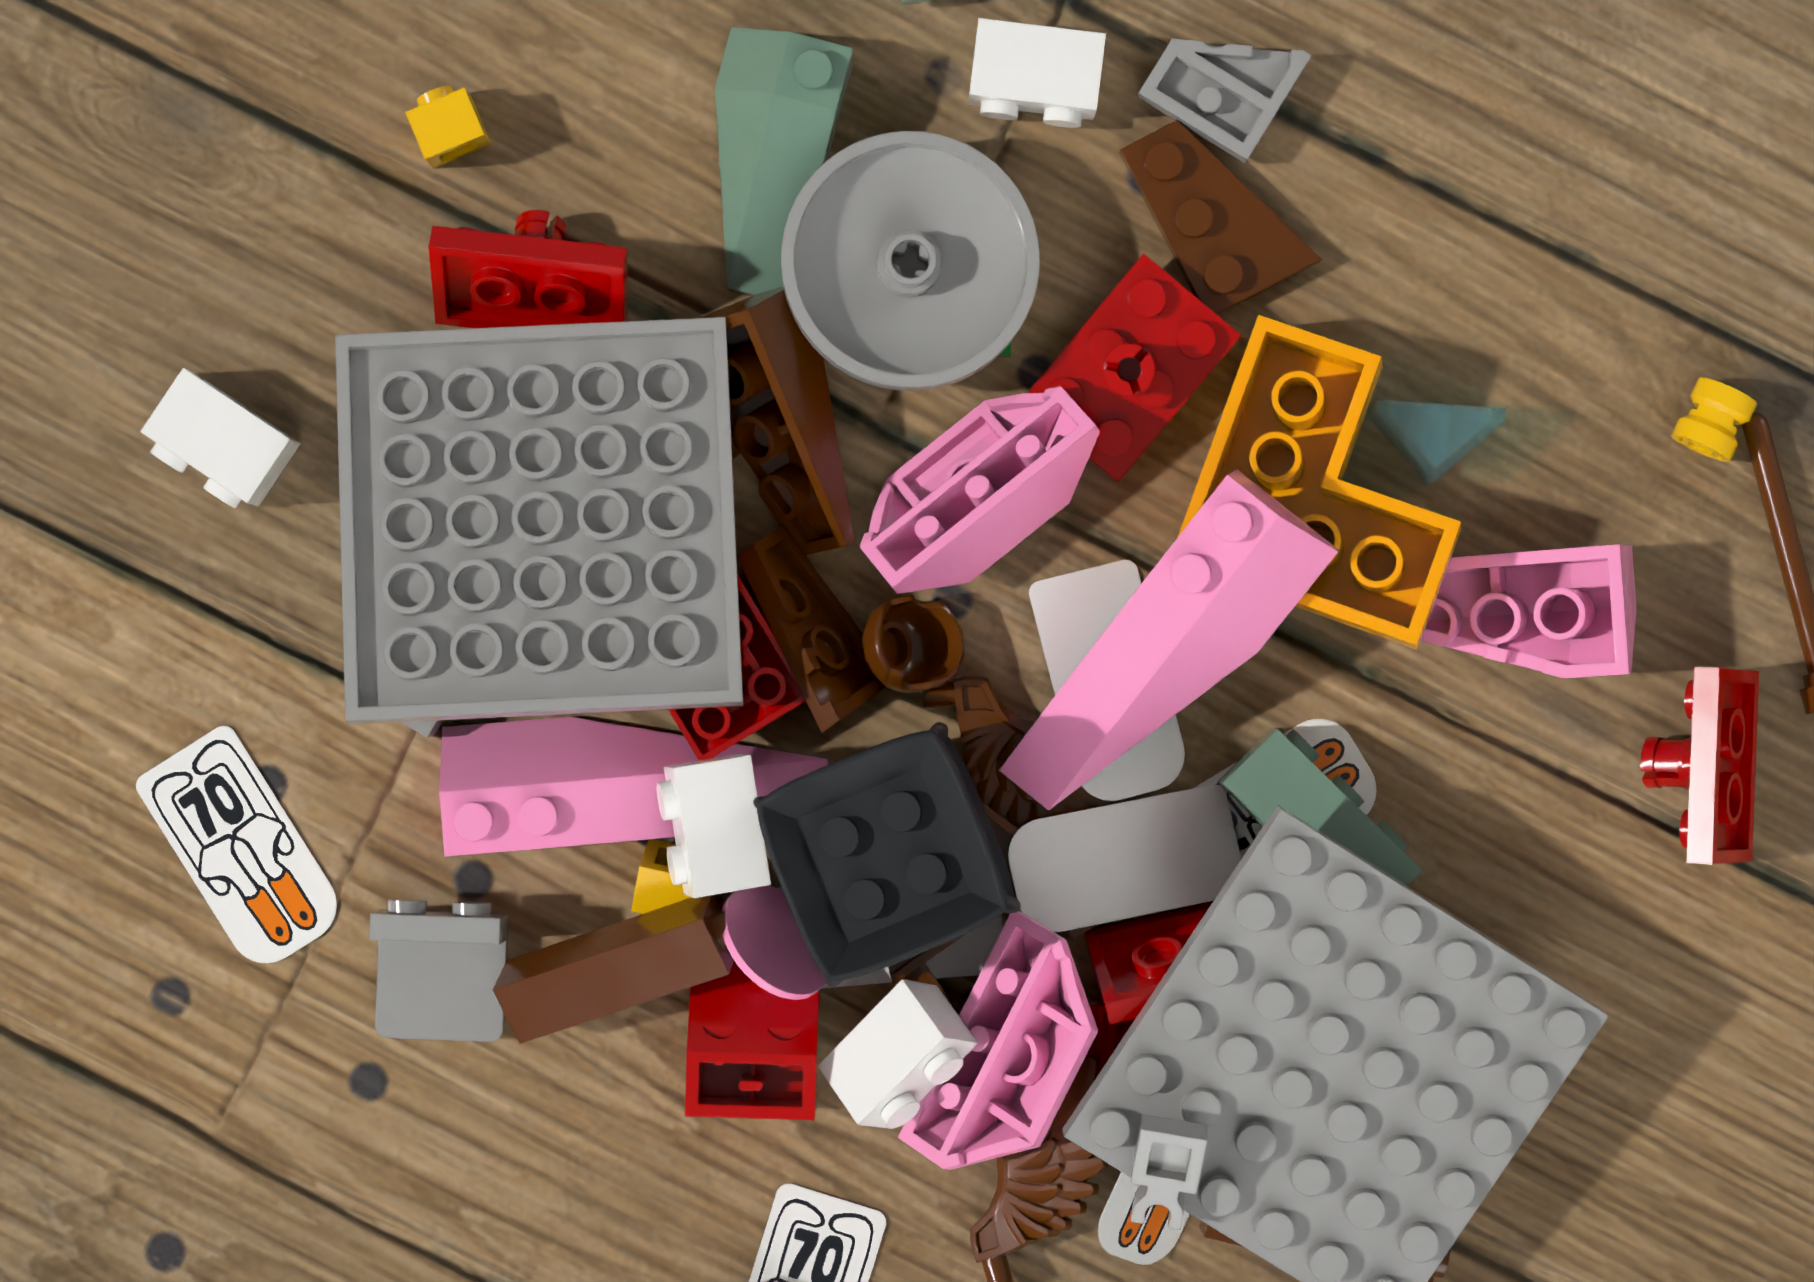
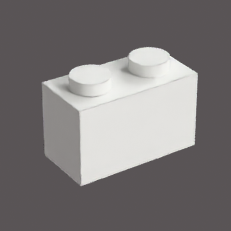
M978 18L968 105L981 106L980 115L993 119L1016 120L1018 119V112L1022 111L1044 114L1043 122L1049 125L1068 128L1081 127L1082 119L1094 120L1097 111L1106 33Z
M185 368L181 370L140 431L156 442L150 453L181 473L184 472L188 464L209 477L203 488L233 508H236L241 500L259 507L301 444L198 374Z
M735 754L664 766L666 781L657 782V799L663 821L672 820L676 846L667 847V862L673 885L682 884L684 895L692 898L771 885L765 843L759 825L757 808L753 804V800L757 797L751 755Z
M902 979L817 1067L858 1125L894 1129L904 1125L918 1113L920 1109L919 1102L936 1085L950 1080L960 1071L963 1066L962 1059L978 1042L937 985Z

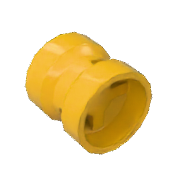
M1700 377L1697 379L1690 394L1691 400L1697 409H1690L1687 416L1678 419L1671 437L1699 454L1718 461L1730 462L1738 446L1735 437L1738 430L1733 425L1749 422L1757 402L1729 385Z

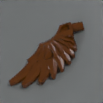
M964 676L948 681L940 687L922 691L924 709L956 706L960 738L963 743L966 742L963 751V761L974 785L976 786L978 783V794L981 801L988 806L992 800V809L1004 818L1008 815L1009 822L1018 829L1036 819L1115 804L1112 801L1092 796L1081 786L1052 809L1047 810L1000 772V768L1033 726L1034 722L1018 717L1006 707L995 693L988 678Z
M1099 1056L1086 1057L1040 1147L996 1158L998 1168L996 1192L988 1210L970 1229L972 1252L976 1262H982L987 1282H1014L1006 1255L1017 1252L1029 1244L1036 1243L1039 1238L1057 1236L1060 1230H1070L1072 1220L1068 1216L1079 1215L1087 1210L1086 1202L1079 1199L1096 1195L1099 1192V1185L1087 1180L1099 1174L1109 1164L1100 1158H1093L1095 1155L1065 1138L1062 1130L1098 1076L1101 1064Z

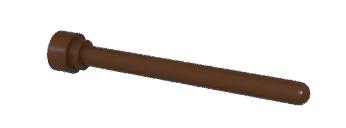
M1753 413L1750 421L1742 424L1808 670V674L1802 676L1805 688L1799 689L1805 713L1810 714L1814 713V592L1768 421L1764 415Z

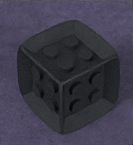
M937 722L930 730L904 735L860 751L801 776L768 795L756 797L753 800V804L757 808L759 825L765 846L793 917L810 954L825 976L827 985L831 988L836 987L844 980L875 972L945 944L989 923L1004 912L1016 913L1021 908L1020 902L1014 898L1011 878L996 835L968 769L958 750L948 737V727L945 723Z

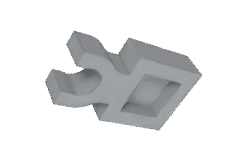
M1142 1114L1131 1172V1183L1140 1186L1134 1195L1131 1222L1144 1224L1147 1208L1152 1205H1163L1169 1209L1168 1228L1181 1230L1184 1213V1196L1182 1192L1197 1193L1208 1139V1125Z

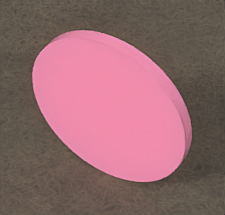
M767 885L735 891L727 898L722 908V911H725L726 925L723 938L736 964L754 983L769 993L793 1000L808 998L826 984V978L810 954L782 890Z

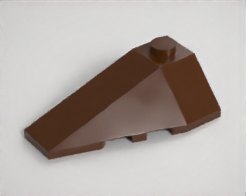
M780 287L750 296L700 317H726L732 458L734 459L742 455L761 481L759 484V496L779 524L784 526L804 555L841 548L853 543L855 538L824 358L811 346L799 329L788 306L784 288Z

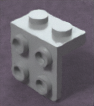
M388 899V909H380L371 913L369 940H378L375 1015L377 1033L384 1038L479 1042H493L499 1039L504 1032L505 1014L493 992V988L507 961L509 914L491 913V903L477 901H454L452 912L427 911V900Z

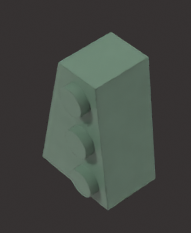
M1271 728L1217 781L1261 827L1264 826L1276 806L1280 805L1405 885H1408L1423 871L1404 853L1409 846L1387 823L1382 820L1376 825L1359 809L1364 800L1342 777L1336 775L1330 780L1313 764L1319 757V754L1294 729L1285 736L1280 730Z

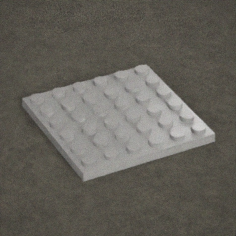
M726 317L335 335L345 721L349 725L743 706Z
M1277 805L1062 1130L1065 1138L1131 1177L1142 1114L1208 1125V1139L1197 1193L1182 1192L1184 1196V1210L1301 1282H1428L1609 1015L1593 1002L1280 805Z

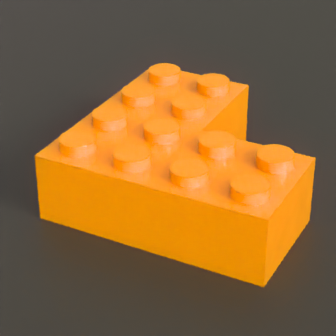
M1258 315L1179 535L1227 474L1237 469L1340 550L1295 607L1418 650L1460 534L1461 522L1342 481L1383 369L1381 356Z

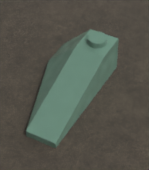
M731 27L715 86L728 290L753 296L783 287L781 248L788 215L803 186L814 172L828 160L854 63L853 48L794 32Z

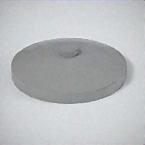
M899 131L872 136L846 147L828 159L814 172L795 199L788 215L781 248V274L786 300L794 320L811 346L824 359L847 375L870 385L899 391L929 390L951 385L977 373L996 359L1014 339L1027 317L1037 289L1040 267L1038 236L1033 218L1024 198L1009 176L996 163L973 147L950 137L921 131Z

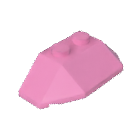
M1061 386L1045 389L1044 393H1021L984 400L885 479L872 513L869 532L864 534L860 548L897 594L970 583L1070 503L1100 431Z
M1020 911L1010 913L959 1014V1017L978 1044L962 1059L963 1066L954 1077L942 1084L936 1085L919 1102L920 1109L918 1113L904 1124L898 1136L903 1142L943 1169L952 1170L1040 1147L1098 1033V1028L1067 940Z

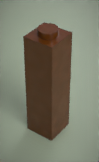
M716 895L699 898L691 897L506 961L493 988V992L521 1044L728 975L734 959L728 951L723 938L726 927L725 911H722Z

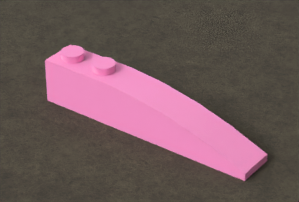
M1236 469L1227 474L1070 675L999 771L1047 810L1052 809L1257 654L1340 550Z
M571 716L442 727L439 796L444 857L675 837L672 820L663 821L657 799V782L666 781L664 766L698 761L683 735ZM735 744L713 757L735 754L751 755L757 797L766 796L779 787L828 765L827 758Z

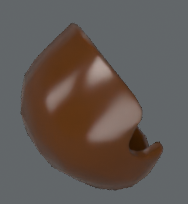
M914 595L891 598L886 603L879 604L870 612L862 636L866 666L884 686L899 692H922L940 687L957 675L965 655L963 630L951 609L942 602L917 600Z

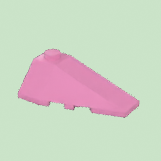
M1616 544L1452 557L1421 641L1541 671L1542 673L1561 678L1631 674L1637 611L1632 545Z

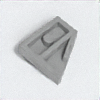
M1171 39L1137 97L1173 120H1178L1186 128L1245 163L1312 55L1304 50L1292 49L1290 52L1252 49L1253 46L1226 44L1224 46L1206 45L1203 41Z

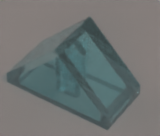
M1376 400L1369 404L1368 418L1428 485L1437 481L1505 422L1506 408Z

